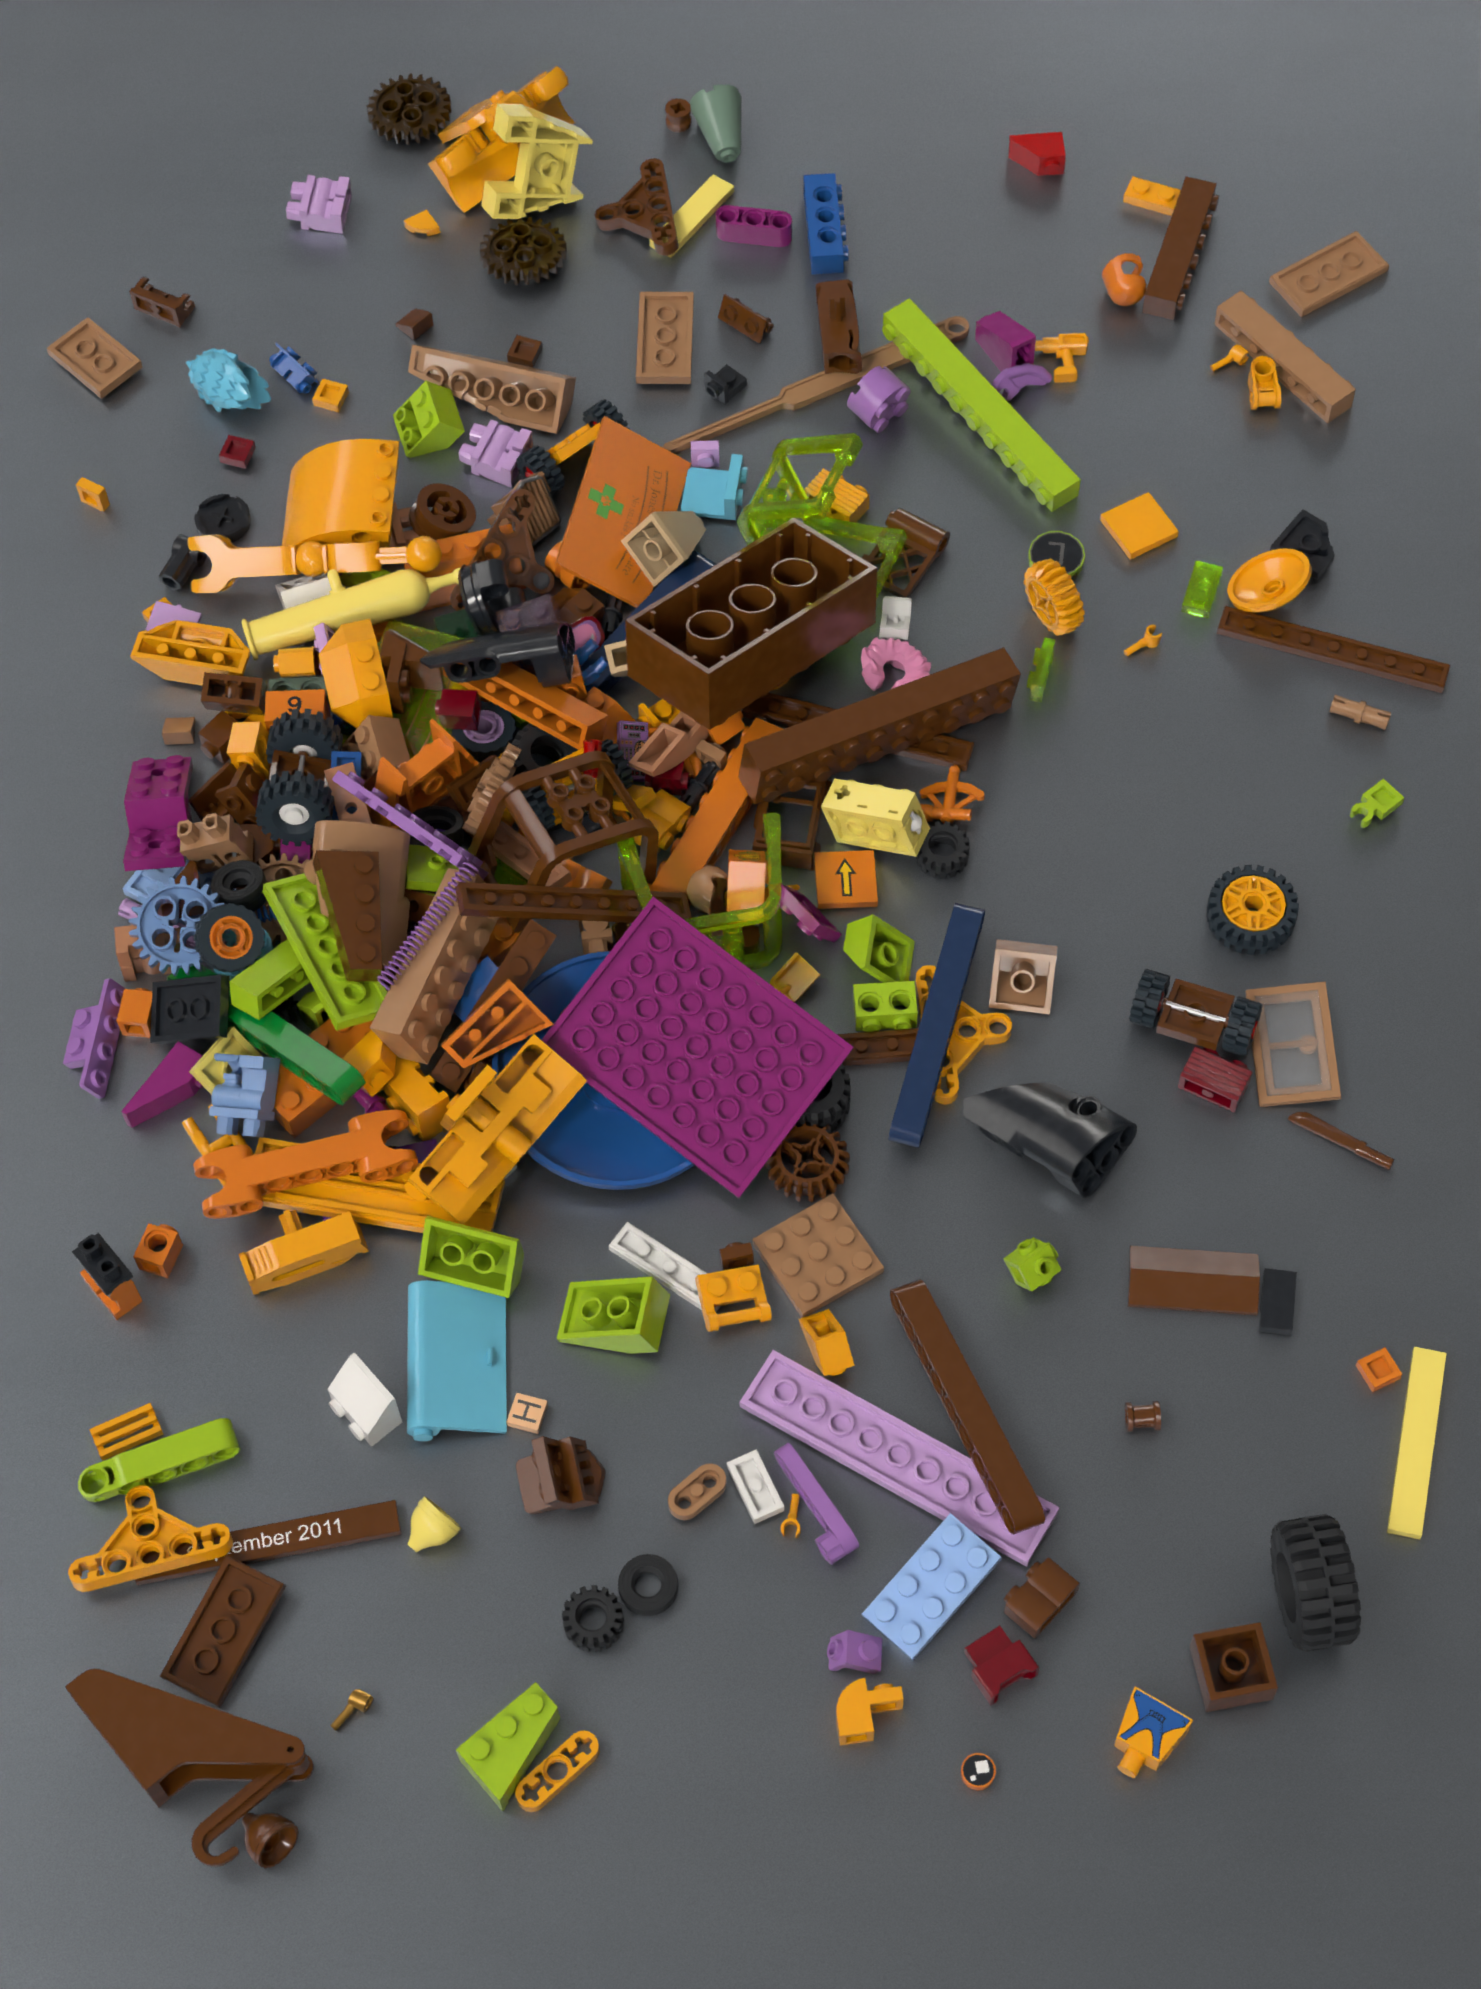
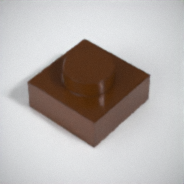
M734 1242L728 1244L725 1248L719 1249L722 1271L754 1265L751 1242L744 1244Z

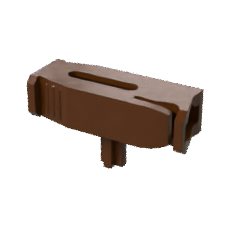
M849 279L819 282L815 287L825 374L833 372L857 374L862 371V357L859 345L856 305L853 297V283Z

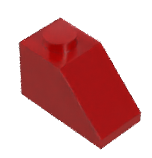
M1062 132L1009 135L1008 156L1011 160L1037 176L1064 174L1066 153Z

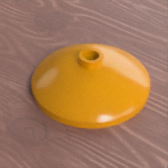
M1275 549L1261 553L1245 562L1233 574L1227 588L1229 599L1236 608L1247 612L1262 613L1278 609L1290 603L1304 590L1311 577L1312 569L1310 562L1305 554L1294 549Z

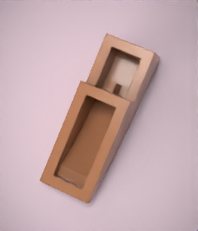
M680 711L669 725L662 723L629 761V766L653 777L665 773L689 757L696 750L699 742L702 739L705 741L708 738V730Z

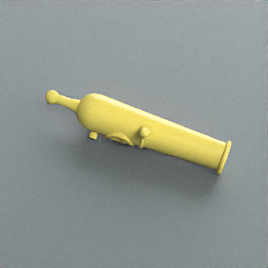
M460 568L454 569L452 573L427 578L418 571L402 569L348 588L342 586L338 572L335 569H331L327 573L331 587L330 594L249 622L246 619L241 620L251 655L254 660H258V655L314 641L316 637L313 627L321 623H325L336 632L341 624L370 619L372 625L416 614L428 604L431 593L442 587L455 583L459 584L458 573Z

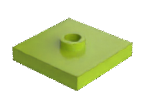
M409 845L406 889L437 892L447 869L459 870V868L428 846Z

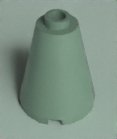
M718 84L713 86L714 90L705 92V88L698 91L690 100V107L715 158L724 163H729L736 160L741 153L742 97L735 86Z

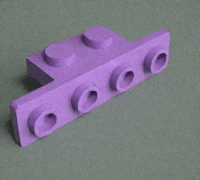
M111 978L104 980L99 1005L76 1010L63 1064L70 1069L83 1067L79 1085L98 1099L104 1098L120 1034L117 1017L123 992L126 989Z

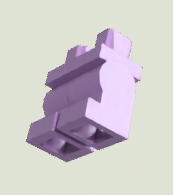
M308 175L306 183L292 182L291 199L300 200L301 203L291 201L287 203V219L300 221L301 229L309 230L312 228L319 231L343 234L352 197L350 177L339 176L338 181H332L328 178L316 179V176Z
M490 420L487 426L474 423L470 430L469 438L470 441L478 444L475 447L464 443L459 450V461L471 465L472 474L482 475L487 479L512 488L519 475L516 458L533 447L532 431L521 428L520 432L507 425H498V422Z

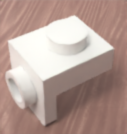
M883 597L879 638L889 639L892 637L894 640H908L911 620V598Z

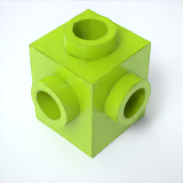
M1034 1237L1022 1241L1016 1250L1003 1258L1015 1283L1031 1292L1039 1286L1048 1284L1053 1279V1276L1062 1270L1056 1260L1058 1258L1056 1249L1049 1242L1045 1243Z

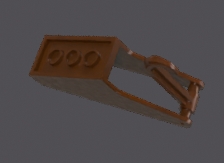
M98 1668L89 1669L81 1673L65 1686L79 1708L158 1808L193 1781H251L203 1820L194 1830L191 1839L192 1850L196 1858L204 1865L219 1867L235 1859L239 1855L237 1847L234 1846L218 1856H213L209 1854V1845L284 1782L305 1781L313 1773L314 1764L311 1758L305 1754V1746L302 1740L296 1736Z

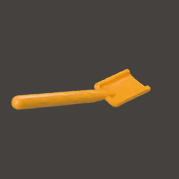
M795 952L771 978L770 985L796 1003L821 974L801 955Z

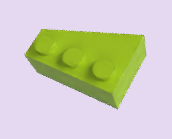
M535 1682L456 1749L460 1762L502 1811L505 1810L509 1803L508 1800L518 1783L526 1776V1771L536 1755L538 1756L561 1719L558 1707Z

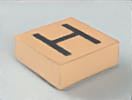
M516 1392L506 1421L507 1426L539 1434L548 1407V1401Z

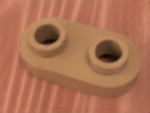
M704 1464L671 1490L668 1496V1507L671 1514L679 1520H690L708 1507L726 1489L727 1482L724 1470L716 1464ZM707 1480H713L716 1482V1485L708 1488L704 1483ZM684 1500L691 1503L685 1509L679 1506V1503Z

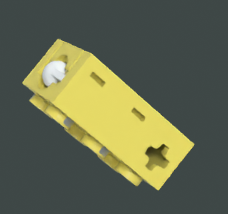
M835 778L821 805L838 843L917 857L930 830L916 793L908 789L899 790L887 788L880 784L870 785L851 779L841 780Z

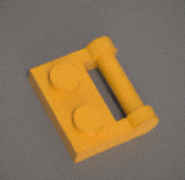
M759 1264L701 1274L695 1277L705 1326L708 1332L717 1331L721 1326L748 1321H771V1308L767 1302ZM754 1300L755 1303L754 1308L717 1314L714 1309L717 1306Z

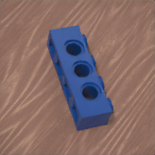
M835 173L803 175L811 275L844 273V261H848L849 257L848 245H843L842 241H846V225L840 224V221L844 220V205L838 204V200H842L841 184H836Z

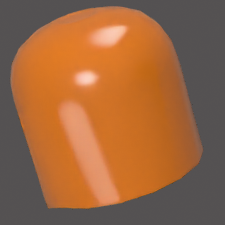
M1133 253L1118 255L1111 259L1102 271V279L1111 300L1119 306L1134 305L1145 295L1147 284L1144 277L1140 275L1143 263L1139 255L1137 256ZM1126 261L1136 264L1131 274H1125L1122 270V264Z

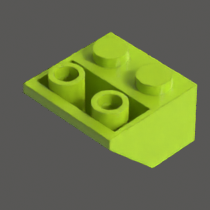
M425 381L393 414L405 455L409 458L447 449L465 432L451 389L429 381Z

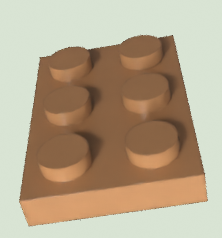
M88 317L47 347L49 356L101 399L143 368L139 358Z

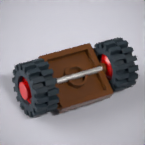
M1149 969L1144 970L1132 1002L1130 1022L1153 1029L1157 1025L1156 1033L1215 1051L1222 1033L1226 1029L1222 1050L1247 1057L1260 1021L1262 1003L1240 996L1237 997L1234 1003V995L1177 978L1167 998L1170 976Z

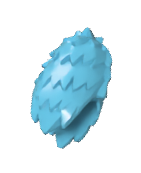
M213 348L203 351L202 355H196L195 360L186 361L190 369L188 376L191 378L190 383L194 384L200 399H205L207 405L212 404L219 413L222 408L247 409L249 407L261 409V403L271 401L270 394L265 389L269 387L267 381L258 375L259 372L256 368L238 360V354L229 353L225 349L217 350Z

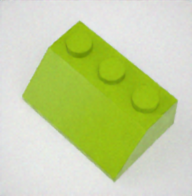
M431 1216L425 1218L418 1275L510 1298L520 1283L524 1251L519 1239Z

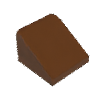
M416 308L395 323L397 328L413 340L417 339L434 325L432 314L429 311Z

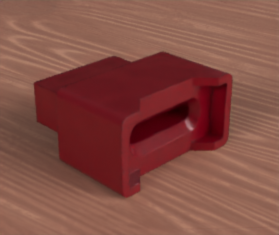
M1000 1625L965 1647L964 1650L965 1655L974 1666L971 1678L990 1706L998 1701L999 1692L1021 1678L1032 1680L1039 1673V1666L1019 1639L1012 1643Z

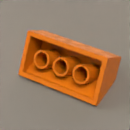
M512 524L499 526L503 534H511L513 532ZM489 529L436 540L442 551L441 561L432 571L420 573L426 578L438 577L452 573L454 569L460 568L462 565L468 566ZM497 543L487 544L484 550L486 557L490 559L497 558L501 552L500 546ZM514 558L509 563V569L514 574H519L523 571L520 558ZM409 563L403 564L404 569L415 570ZM457 584L442 587L431 593L428 604L421 611L451 605L450 596ZM524 585L516 586L522 589H526V586ZM458 594L456 599L459 603H462V597Z

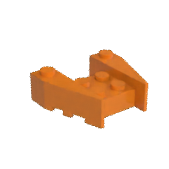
M433 718L429 721L433 739L431 744L424 745L418 754L409 761L401 763L397 769L384 757L379 761L375 788L389 797L386 803L393 808L398 803L413 813L417 809L433 806L449 793L446 788L448 784L479 764ZM371 808L370 819L372 824L404 831Z

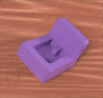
M846 1630L831 1637L827 1647L829 1670L838 1671L842 1668H849L871 1674L880 1672L882 1638L851 1630Z

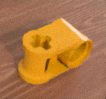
M1267 356L1256 357L1251 362L1248 376L1251 410H1257V407L1274 406L1275 409H1279L1281 407L1280 384H1278L1275 362Z

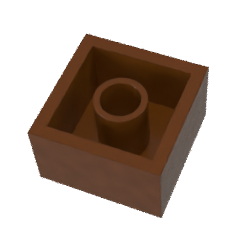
M1261 1622L1193 1635L1190 1650L1206 1712L1274 1699L1278 1686Z

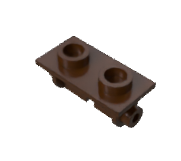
M726 294L723 295L718 318L760 344L763 334L765 332L770 333L774 327L771 319L757 312L755 313L751 308L741 303L740 299L731 298Z

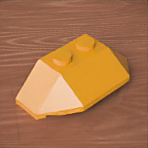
M366 619L341 624L319 653L331 712L356 729L368 715L393 718L371 620Z
M174 620L156 626L149 631L143 630L138 632L130 656L132 660L164 680L203 686L204 672L243 676L251 652L231 628Z

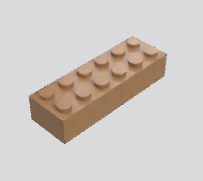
M447 869L430 906H433V902L437 901L438 896H441L440 892L444 891V887H448V882H452L451 877H456L455 872H459V870ZM463 871L472 881H468L463 876L458 875L468 883H485L480 875L476 873L473 877L468 872ZM447 889L451 895L457 898L454 892ZM445 894L443 895L454 906H450L440 899L444 905L450 908V911L436 904L439 909L446 913V916L432 909L442 918V921L429 914L439 925L436 926L431 921L425 919L435 928L432 931L427 926L421 924L431 935L429 936L424 931L418 929L428 940L425 941L420 936L415 935L424 945H420L414 940L412 941L420 947V950H416L410 945L409 948L415 951L417 955L407 951V954L413 960L404 957V960L409 965L401 963L405 970L398 969L402 975L396 973L395 976L398 980L393 979L394 985L390 986V990H388L370 1026V1029L398 1058L429 1064L433 1053L437 1050L441 1036L446 1026L450 1023L454 1009L459 999L463 996L467 982L475 971L480 955L488 944L493 928L500 918L460 916L458 901L452 900Z

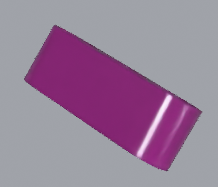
M724 205L718 208L715 213L716 235L722 241L771 247H785L792 241V217L785 211Z

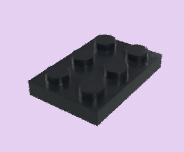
M220 974L153 982L150 1043L167 1044L177 1043L178 1041L187 1042L227 1038L230 976Z

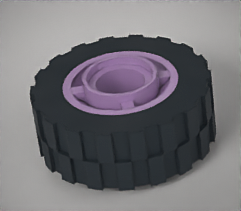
M481 701L482 709L478 731L451 729L452 737L479 763L491 755L499 757L505 751L509 743L512 744L516 736L515 719L512 718V713L491 701Z

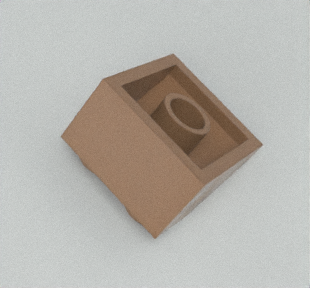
M997 939L989 1008L1050 1015L1057 946Z

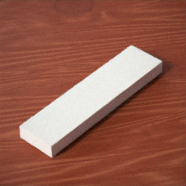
M627 1222L609 1244V1250L702 1310L695 1277L707 1273ZM720 1306L714 1307L715 1312H717Z

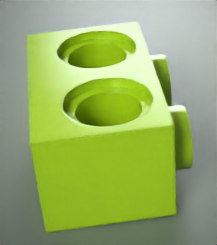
M915 981L853 984L856 1031L873 1032L884 1029L901 1030L917 1028L918 1011ZM902 1005L905 1006L906 1009L898 1010L894 1007ZM868 1007H872V1008H875L876 1010L873 1011V1012H868V1011H865L864 1009H865V1008H868Z

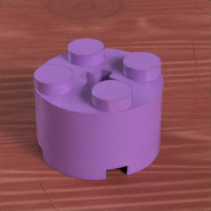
M877 366L858 382L857 385L861 388L856 395L851 392L847 401V407L872 430L881 433L887 427L889 419L894 415L900 417L905 413L909 406L906 400L911 390L886 366L883 368Z

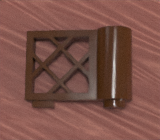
M898 508L896 511L892 510L889 513L885 522L887 530L870 555L864 553L862 559L872 565L884 563L886 573L877 575L878 587L897 597L909 598L934 559L939 557L945 550L949 542L950 532L905 509ZM890 540L900 545L901 551L885 555L884 547ZM918 554L925 558L921 565L909 567L907 557ZM903 558L906 568L890 572L887 562ZM908 575L910 582L905 590L893 584V578Z

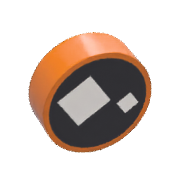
M974 1753L963 1761L961 1778L970 1789L984 1790L995 1779V1764L987 1755Z

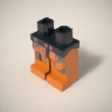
M99 1233L89 1235L78 1244V1248L72 1251L75 1258L84 1268L80 1272L82 1278L116 1320L143 1302L134 1282L131 1280L133 1278L132 1273Z

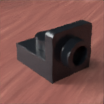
M726 364L716 374L709 370L704 373L705 391L711 398L717 399L725 405L747 386V378Z

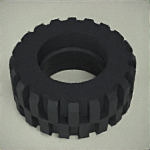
M1327 1514L1278 1522L1272 1528V1535L1270 1536L1271 1566L1279 1608L1293 1645L1307 1652L1351 1644L1360 1634L1361 1605L1354 1563H1352L1351 1552L1346 1543L1344 1532L1340 1529V1524L1334 1517Z

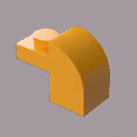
M866 1678L858 1679L849 1684L840 1694L836 1707L839 1745L874 1741L871 1714L903 1709L902 1686L893 1687V1684L886 1683L874 1686L873 1690L867 1691Z

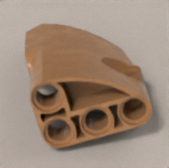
M340 820L317 821L315 823L312 847L314 852L313 858L305 864L304 873L309 882L317 886L321 914L326 917L329 914L321 895L317 874H315L312 864L316 850L379 852L382 965L384 967L389 966L388 961H393L392 956H397L396 951H400V946H404L403 941L407 939L410 902L404 896L410 834L399 829L371 823Z

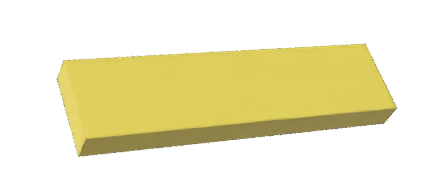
M712 174L673 215L679 246L676 252L667 255L669 258H672L734 193V185ZM667 237L662 238L663 243L668 242ZM649 240L650 247L655 249L653 240Z

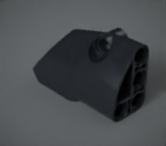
M559 621L451 641L435 648L419 660L420 663L430 669L444 667L447 677L456 683L492 678L499 674L502 663L521 660L523 664H533L538 682H542L545 688L571 683L575 639L571 625L566 621Z
M1050 1082L1012 1085L982 1092L963 1099V1117L975 1124L987 1138L1019 1157L1023 1158L1026 1155L1047 1167L1058 1183L1083 1198H1088L1096 1191L1130 1146L1137 1133L1135 1123L1106 1108L1096 1097L1082 1096Z

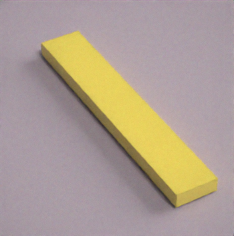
M1414 1347L1412 1350L1387 1533L1419 1540L1422 1537L1447 1354L1444 1352Z

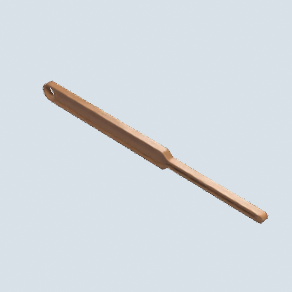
M953 316L935 324L953 344L965 339L969 333L968 321L960 316ZM954 324L962 325L965 328V330L959 333H955L950 331L949 327ZM890 342L862 354V371L857 374L841 372L825 374L823 370L783 387L777 397L665 443L663 448L674 454L691 448V441L710 440L781 409L794 411L854 386L877 366L882 368L886 366L892 370L911 361L902 356L894 342Z

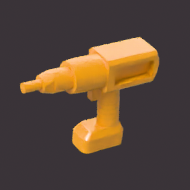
M1086 333L1058 334V337H1044L1042 340H1036L1035 351H1042V353L1046 354L1056 353V358H1062L1064 366L1054 369L1053 377L1055 383L1077 381L1078 374L1077 368L1074 365L1073 355H1086L1089 339Z

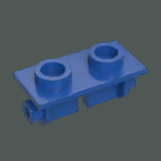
M278 343L275 344L280 351L270 357L271 367L284 378L292 371L286 380L299 393L307 394L310 392L314 381L318 385L320 384L314 377L317 372L307 362L301 365L298 362L301 357L291 347L288 346L284 349Z

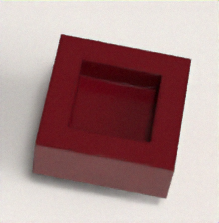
M228 435L219 454L220 463L246 469L256 449L255 441Z

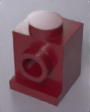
M682 761L674 768L653 777L646 774L645 787L653 788L655 793L663 789L671 795L682 796L683 790L689 787L690 773L685 772L684 761Z

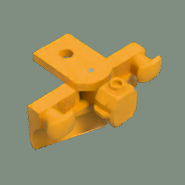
M555 66L548 73L545 71L537 75L517 92L514 90L509 93H504L503 90L498 91L490 98L473 105L438 134L443 143L461 136L430 161L428 165L463 213L482 201L485 181H508L516 174L520 142H504L493 130L497 104H522L569 124H575L563 108L559 98V92L569 84L566 73L560 67Z
M535 1034L530 1037L496 1078L497 1072L487 1065L462 1095L457 1093L447 1104L446 1108L448 1111L443 1116L440 1125L449 1132L404 1185L410 1197L419 1202H424L428 1197L453 1216L460 1224L464 1225L587 1082L576 1069Z

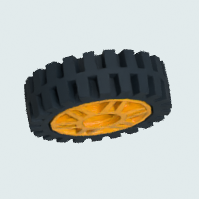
M1245 865L1243 871H1241L1238 866L1234 867L1231 873L1226 871L1221 879L1218 878L1208 898L1207 922H1209L1211 932L1215 931V938L1218 941L1224 939L1225 947L1230 948L1234 945L1235 952L1241 953L1243 948L1247 949V955H1254L1255 950H1258L1259 954H1266L1268 948L1271 951L1276 950L1279 944L1283 945L1288 937L1291 936L1298 916V896L1296 892H1293V886L1290 882L1285 884L1286 877L1282 874L1275 877L1276 870L1270 868L1266 873L1263 872L1264 866L1257 865L1256 870H1252V865ZM1247 908H1254L1257 911H1250Z

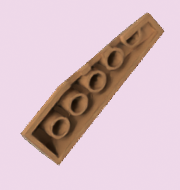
M412 345L408 373L424 381L451 389L453 396L475 405L476 408L493 414L506 423L554 434L559 433L572 405L576 377L419 345Z

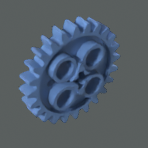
M170 876L169 885L164 886L158 880V890L154 891L152 888L147 887L149 897H137L142 904L141 908H131L138 917L129 919L128 922L137 927V929L131 930L129 935L133 938H139L132 945L135 949L144 948L139 954L140 958L143 960L151 956L148 965L153 968L160 963L159 971L163 974L167 971L168 967H171L174 976H177L179 968H183L187 976L190 975L191 966H195L201 972V962L203 961L199 958V953L195 949L186 948L187 939L195 935L196 923L200 921V918H190L189 911L192 907L199 905L204 907L203 914H205L212 907L224 903L215 904L220 898L219 894L216 892L208 896L211 889L210 886L206 884L199 889V880L196 878L192 881L191 885H188L185 876H182L180 884H176L173 877ZM183 899L185 904L181 918L186 927H181L180 951L176 953L174 948L178 934L173 925H178L179 902ZM164 903L173 905V911L168 916H160L158 914L159 907ZM226 929L223 934L230 933V929ZM159 934H169L170 941L167 945L162 947L155 945V939ZM222 937L223 943L227 945V941Z

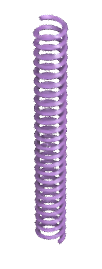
M469 857L466 858V862L462 863L463 867H459V872H455L456 877H451L452 882H448V887H444V891L440 892L441 896H438L437 901L433 902V906L429 907L430 911H426V916H422V921L418 922L419 926H415V931H411V936H407L408 941H403L404 946H400V951H396L397 956H392L393 961H388L389 966H385V971H381L382 976H377L380 984L387 990H390V987L381 979L391 985H394V982L388 979L385 974L398 980L388 969L396 972L398 975H402L392 964L405 970V967L399 964L396 959L409 965L399 954L404 955L409 960H413L403 949L413 955H417L407 944L413 946L416 950H420V947L415 945L410 939L418 942L420 945H424L414 934L420 936L425 941L428 940L427 937L421 934L418 929L424 931L429 936L431 935L421 924L434 931L435 928L425 919L431 921L436 926L439 923L433 920L429 914L442 921V918L432 909L446 916V913L439 909L436 904L442 906L447 911H450V908L444 905L440 899L450 906H454L443 894L457 901V898L451 895L447 889L456 894L455 889L451 885L457 887L458 884L455 880L465 882L458 875L463 876L468 881H472L462 870L468 872L473 877L475 873L465 865L470 866L476 872L479 871L476 866L471 864Z

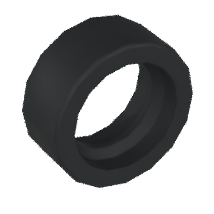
M436 805L426 806L413 812L415 816L433 828L445 830L440 833L460 847L465 840L464 829H462L464 820L457 810ZM410 835L409 845L426 846Z

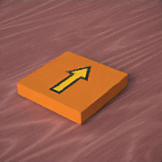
M874 850L814 852L818 909L878 906Z

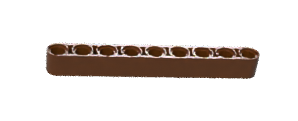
M922 1279L891 1289L890 1300L893 1309L1006 1528L1014 1535L1044 1524L1045 1515L1042 1505L926 1284Z

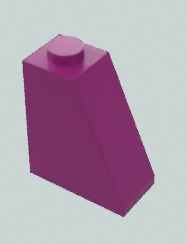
M1001 311L986 315L976 321L975 340L1000 372L1006 368L1025 363L1034 364L1036 336L1033 332Z

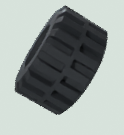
M528 724L517 733L512 742V745L521 749L513 765L516 767V770L512 777L540 768L534 762L531 754L544 755L554 763L578 751V749L542 729Z
M841 1064L823 1088L828 1095L820 1101L812 1102L796 1123V1127H801L802 1124L807 1122V1126L816 1124L818 1128L822 1129L829 1124L832 1132L837 1129V1123L842 1124L845 1121V1114H848L850 1109L851 1085L849 1074H845L843 1064Z

